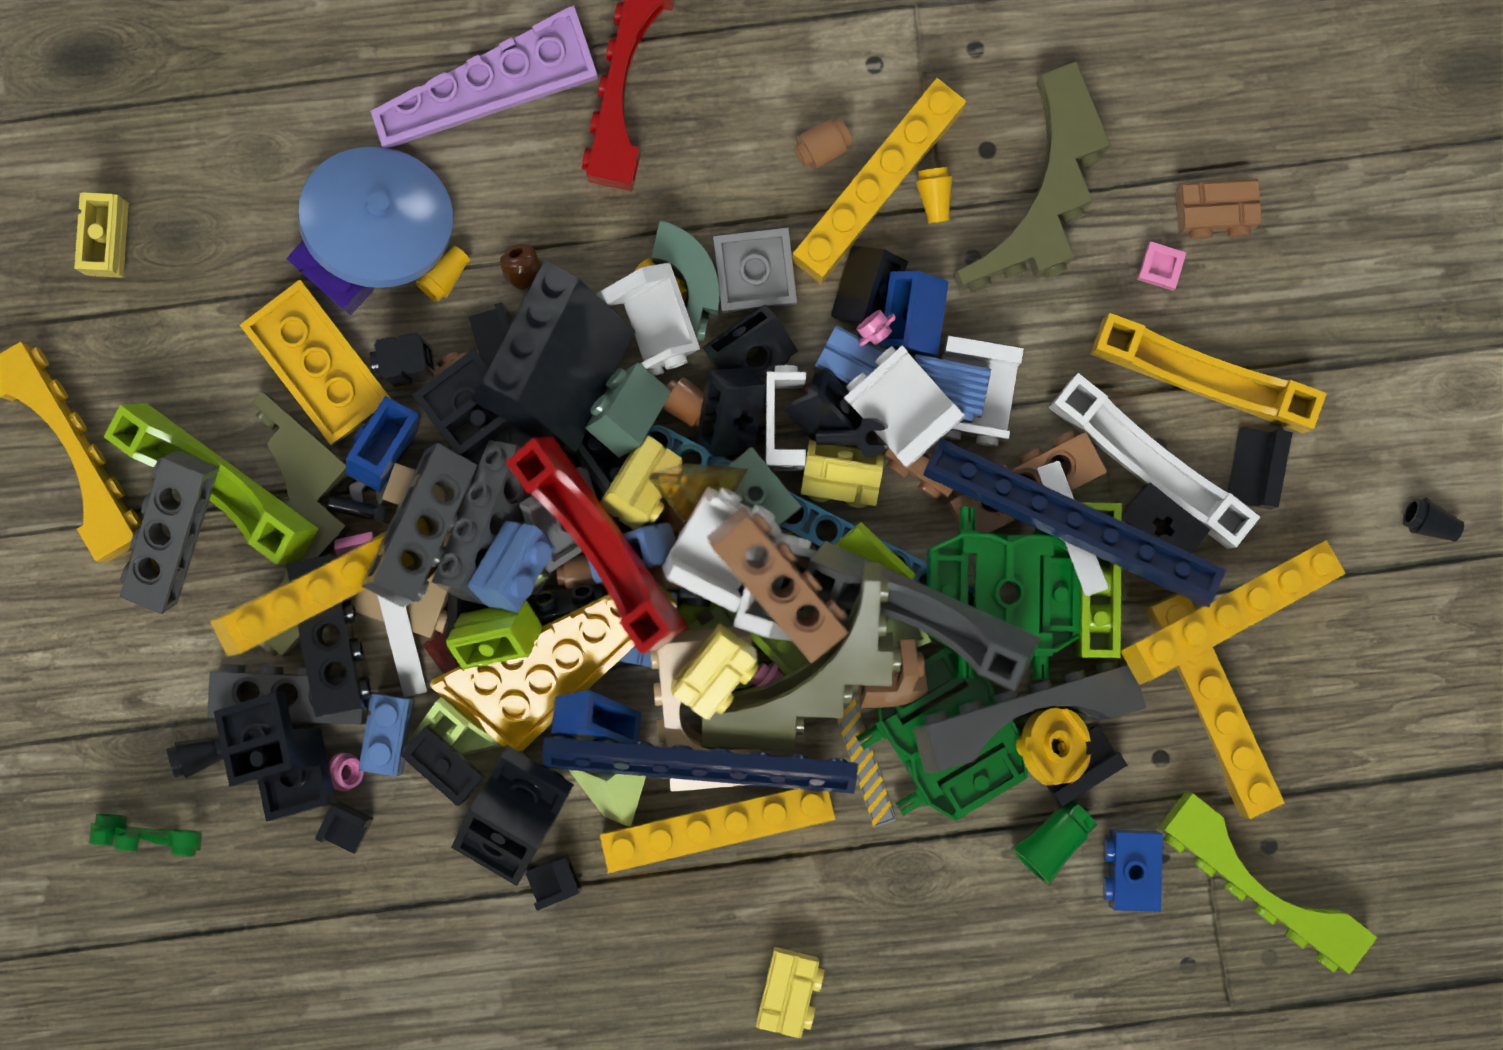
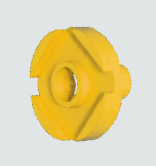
M1048 708L1035 712L1027 720L1022 734L1016 741L1017 752L1023 756V761L1028 771L1043 785L1047 786L1072 783L1078 780L1086 771L1091 754H1086V742H1090L1088 728L1080 716L1069 709ZM1058 739L1060 742L1057 746L1059 754L1053 752L1052 740Z

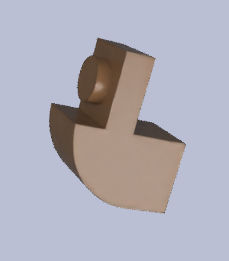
M915 639L899 640L897 647L901 648L900 671L892 672V686L858 685L860 708L904 705L918 700L927 693L924 657L922 653H917Z

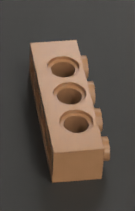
M1073 430L1054 439L1055 448L1042 453L1038 447L1019 457L1022 465L1011 470L1020 475H1027L1033 481L1043 485L1037 468L1049 464L1050 460L1054 457L1061 458L1068 467L1065 476L1071 491L1107 473L1087 432L1076 436ZM957 491L952 492L955 499L947 503L959 529L960 507H976L975 530H979V534H988L1016 520V518L999 510L994 513L987 512L982 507L981 502Z
M743 506L707 536L709 544L799 650L813 663L848 634L842 622L847 616L833 599L826 603L818 594L822 587L808 570L801 574L793 563L798 559L783 541L776 545L768 535L772 528L761 514L756 512L754 515H751ZM762 546L766 548L762 558L755 561L746 558L748 550L752 547ZM781 575L790 577V582L785 588L774 589L771 587L776 577ZM807 604L815 606L814 612L809 617L800 618L796 616L801 606Z

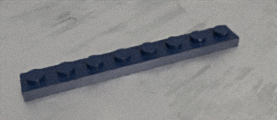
M940 439L925 468L923 476L1208 608L1213 602L1226 572V569L944 439Z
M558 735L554 738L544 737L543 744L544 767L552 769L851 794L855 792L858 774V763H849L842 758H830L824 761L812 760L807 756L798 754L788 757H776L762 751L741 754L732 753L724 748H714L710 751L693 750V748L686 745H674L671 748L657 747L643 741L634 742L633 744H621L606 738L585 741L576 740V738L568 735Z

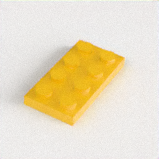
M298 280L240 324V327L331 446H335L368 421L385 396L392 399L302 280Z

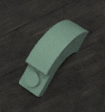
M660 220L651 257L652 261L657 265L670 263L673 271L686 283L689 292L687 313L697 340L704 341L709 319L703 318V313L719 315L720 291L715 267L708 253L693 236L671 223Z

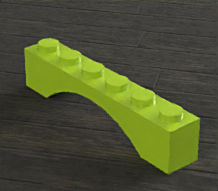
M122 404L119 406L104 435L105 439L131 458L154 467L159 458L176 450L218 466L219 471L210 501L236 524L247 543L276 565L301 561L319 529L149 404Z
M1185 791L1158 826V828L1166 833L1163 840L1179 853L1187 849L1197 858L1193 862L1195 866L1210 877L1217 873L1228 881L1224 885L1227 891L1241 901L1246 896L1258 905L1254 912L1271 925H1274L1276 921L1288 928L1285 936L1302 949L1307 944L1319 953L1315 959L1331 972L1335 973L1339 968L1350 974L1378 938L1343 911L1297 906L1267 891L1250 875L1238 858L1228 837L1224 817L1195 794Z

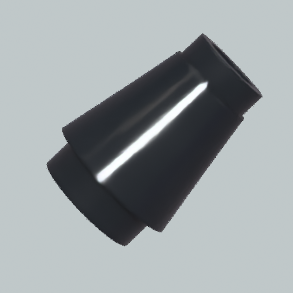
M1414 498L1406 507L1403 515V525L1408 527L1409 531L1414 534L1456 542L1464 530V522L1462 520H1459L1428 498H1423L1422 500Z
M219 737L175 742V746L166 749L175 778L183 775L185 778H188L223 759Z

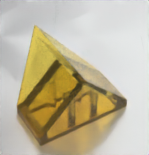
M681 464L652 472L649 480L686 524L707 486L718 492L723 487L735 493L748 468Z

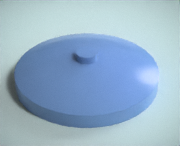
M360 147L346 150L330 157L312 172L301 192L298 220L300 233L308 251L328 272L356 285L386 288L412 282L425 275L440 261L450 242L453 227V208L449 194L441 180L421 161L406 153L389 148Z

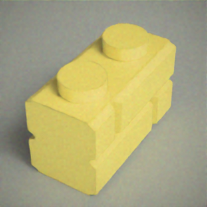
M80 193L79 209L81 213L78 214L74 269L88 276L124 277L129 202L115 194Z
M649 435L645 436L641 445L631 450L600 503L609 514L618 517L619 521L633 530L639 529L646 521L653 524L665 506L660 502L663 494L670 495L682 477L676 473L683 462L682 458L668 448L664 449L661 443Z
M809 440L801 495H807L810 499L817 502H826L830 499L845 501L848 505L855 508H863L867 505L876 506L885 452L874 457H863L860 448L844 445H817L816 441Z
M719 623L671 682V693L706 720H709L715 712L722 714L731 704L734 698L731 692L738 683L747 684L758 669V665L755 664L757 661V651L742 638L737 637L735 633Z
M774 947L756 1019L757 1028L796 1038L802 1037L803 1028L811 1030L816 1007L809 1006L812 991L820 992L825 969L818 968L819 958Z

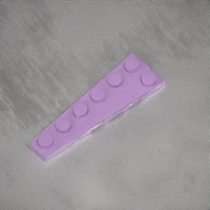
M571 6L532 26L531 30L499 43L498 47L481 56L478 54L467 60L466 64L448 73L444 72L430 79L425 85L415 87L371 110V115L382 147L391 148L597 80L598 75L575 7Z

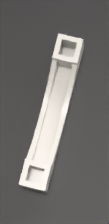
M1079 373L1068 382L1048 407L1081 434L1087 432L1092 443L1144 484L1151 482L1210 529L1208 534L1226 549L1237 547L1259 520L1260 516L1235 496L1225 492L1198 474L1157 443L1108 399L1106 394Z

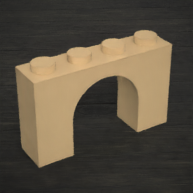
M394 463L382 499L399 505L415 470ZM434 484L433 494L435 498L444 502V490L439 485ZM462 498V501H461V503H460V505H459V507H458V509H457V511H459V512H460V510H461V508H462V505H463V503H464V500H465L464 498ZM448 532L446 533L443 540L445 547L451 535V533ZM434 574L427 579L429 586L419 602L415 601L406 606L412 632L429 638H436L438 632L444 633L447 628L448 611L446 609L448 606V592L431 582ZM364 589L347 598V600H353L356 613L384 622L377 594Z
M735 626L727 627L737 637L742 638L752 646L750 631ZM715 628L682 631L659 650L650 652L652 669H659L660 683H654L655 706H663L664 719L657 720L659 743L666 742V747L686 745L693 748V750L705 751L722 748L702 747V734L693 730L686 723L680 710L681 701L671 693V682ZM724 748L730 750L732 753L749 754L754 751H760V749L753 748ZM669 778L671 792L744 786L743 784Z

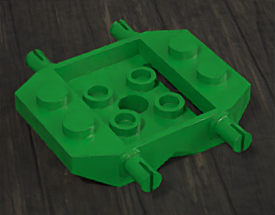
M960 507V530H958V534L927 549V587L968 605L969 554H974V608L1040 637L1033 655L1032 679H1049V656H1053V652H1058L1080 638L1081 583L1065 541L1035 528L1033 535L979 534V530H975L976 507ZM1005 582L1012 583L1017 590L1016 599L1011 604L1004 603L999 597V589ZM928 634V636H930L931 638H933V639L937 640L938 642L944 644L943 642H941L940 640H938V639L935 638L934 636ZM958 654L957 678H974L973 667Z
M946 646L924 659L928 687L927 693L918 700L904 705L877 708V722L875 725L856 736L858 742H861L872 735L871 738L860 744L863 750H866V748L881 739H888L917 788L914 789V792L895 802L903 817L923 804L924 807L929 805L952 820L957 821L1028 778V769L1023 761V756L1016 749L1017 738L1022 734L1024 726L1021 728L1016 727L1013 720L996 732L984 745L977 757L1003 743L1004 746L939 785L937 783L938 780L965 764L940 772L925 773L912 728L925 724L924 716L941 711H946L948 717L960 713L958 707L960 705L981 700L982 705L986 706L995 703L993 696L997 695L988 678L978 674L974 669V678H957L958 654ZM966 681L967 687L905 724L901 723L900 719Z

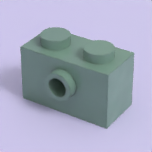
M639 362L625 371L622 368L618 369L610 377L606 384L609 390L591 407L590 412L593 416L585 427L619 458L641 445L671 394V391Z
M752 447L715 476L720 484L715 488L716 491L719 492L721 487L726 488L742 498L741 504L751 509L755 505L767 509L776 516L774 521H776L778 526H781L801 509L799 503Z

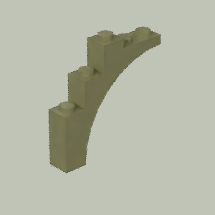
M1077 61L1042 74L1036 84L1045 111L1047 150L1044 173L1034 202L1025 218L1005 241L985 257L956 272L954 279L959 291L968 287L971 293L979 291L992 284L991 278L1003 273L1006 279L1019 275L1027 270L1026 264L1030 265L1034 277L1045 273L1046 278L1049 279L1068 270L1066 265L1074 259L1075 256L1059 219L1063 218L1064 222L1068 223L1086 215L1084 209L1088 208L1093 200L1078 164L1081 163L1084 168L1100 162L1104 159L1102 154L1111 145Z
M864 562L860 591L851 614L844 623L848 634L813 663L809 661L789 675L774 680L762 687L731 692L734 698L722 714L715 712L709 720L702 717V747L795 750L796 735H803L804 717L843 718L844 703H851L852 685L892 686V672L900 671L901 648L893 647V632H886L887 614L879 612L880 602L888 601V578H881L879 562Z

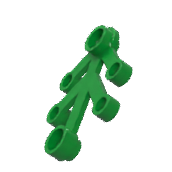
M96 814L95 823L90 825L89 843L111 846L114 843V849L138 851L139 839L152 841L153 844L172 847V855L194 857L196 851L201 850L202 832L185 829L167 830L127 826V816Z

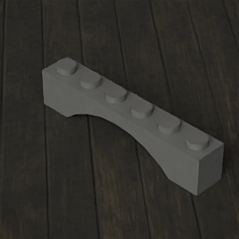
M826 541L809 560L806 571L808 570L821 585L822 589L818 594L826 603L833 599L841 609H853L860 591L864 562L872 561ZM880 565L881 578H888V601L880 602V613H886L887 617L914 626L934 636L956 651L978 674L1012 690L1017 688L1029 668L1040 637Z
M1115 659L1095 665L1097 672L1085 675L1084 669L1061 675L1063 682L1051 685L1050 679L1028 685L1029 693L1017 696L1016 690H1011L994 695L995 703L986 706L982 705L981 700L958 706L960 713L948 717L946 711H941L924 716L925 724L912 728L925 773L940 772L975 761L984 745L999 729L1016 717L1035 709H1069L1095 720L1111 719L1144 709L1146 705L1140 685L1128 664L1119 666L1118 660Z

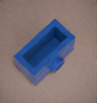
M920 271L890 272L884 315L888 317L894 314L896 319L890 323L889 327L892 332L880 342V347L886 349L893 347L897 351L903 346L910 356H916V354L938 356L949 281Z
M385 396L368 424L363 423L354 437L353 443L355 445L346 457V475L381 492L391 475L394 463H399L418 432L419 414Z
M590 690L555 697L551 734L555 736L568 735L576 738V740L593 741L598 738L613 740L615 743L633 744L634 742H639L642 713Z
M1110 829V838H1105L1104 861L1110 862L1109 877H1104L1103 899L1109 900V907L1113 910L1161 912L1163 834L1158 831Z

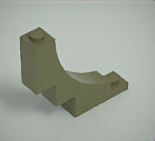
M261 391L251 403L260 410L256 416L272 430L277 425L280 427L266 444L276 459L284 478L290 508L319 528L302 560L329 555L334 549V541L344 538L352 529L333 511L327 510L328 507L324 504L347 478L346 462L276 400ZM287 568L280 586L289 582ZM298 625L277 634L259 645L272 656H276L278 653L281 656H290L301 643Z

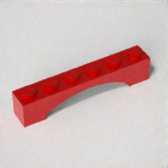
M624 0V3H617L614 16V24L619 25L616 39H609L606 52V61H611L608 75L602 74L598 88V97L603 98L600 112H593L590 124V133L595 134L592 148H585L582 160V170L587 171L586 176L590 183L633 192L641 154L639 147L631 146L626 131L624 98L627 76L636 49L644 34L665 9L673 10L675 0Z
M554 437L533 438L506 461V464L527 494L531 493L552 513L586 555L615 604L621 619L619 624L641 655L659 650L688 627Z

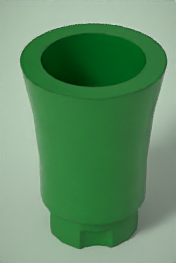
M1072 800L1062 806L1061 809L1057 808L1033 832L1012 846L1011 850L1037 878L1050 886L1070 857L1088 839L1087 834L1097 826V823L1085 809Z

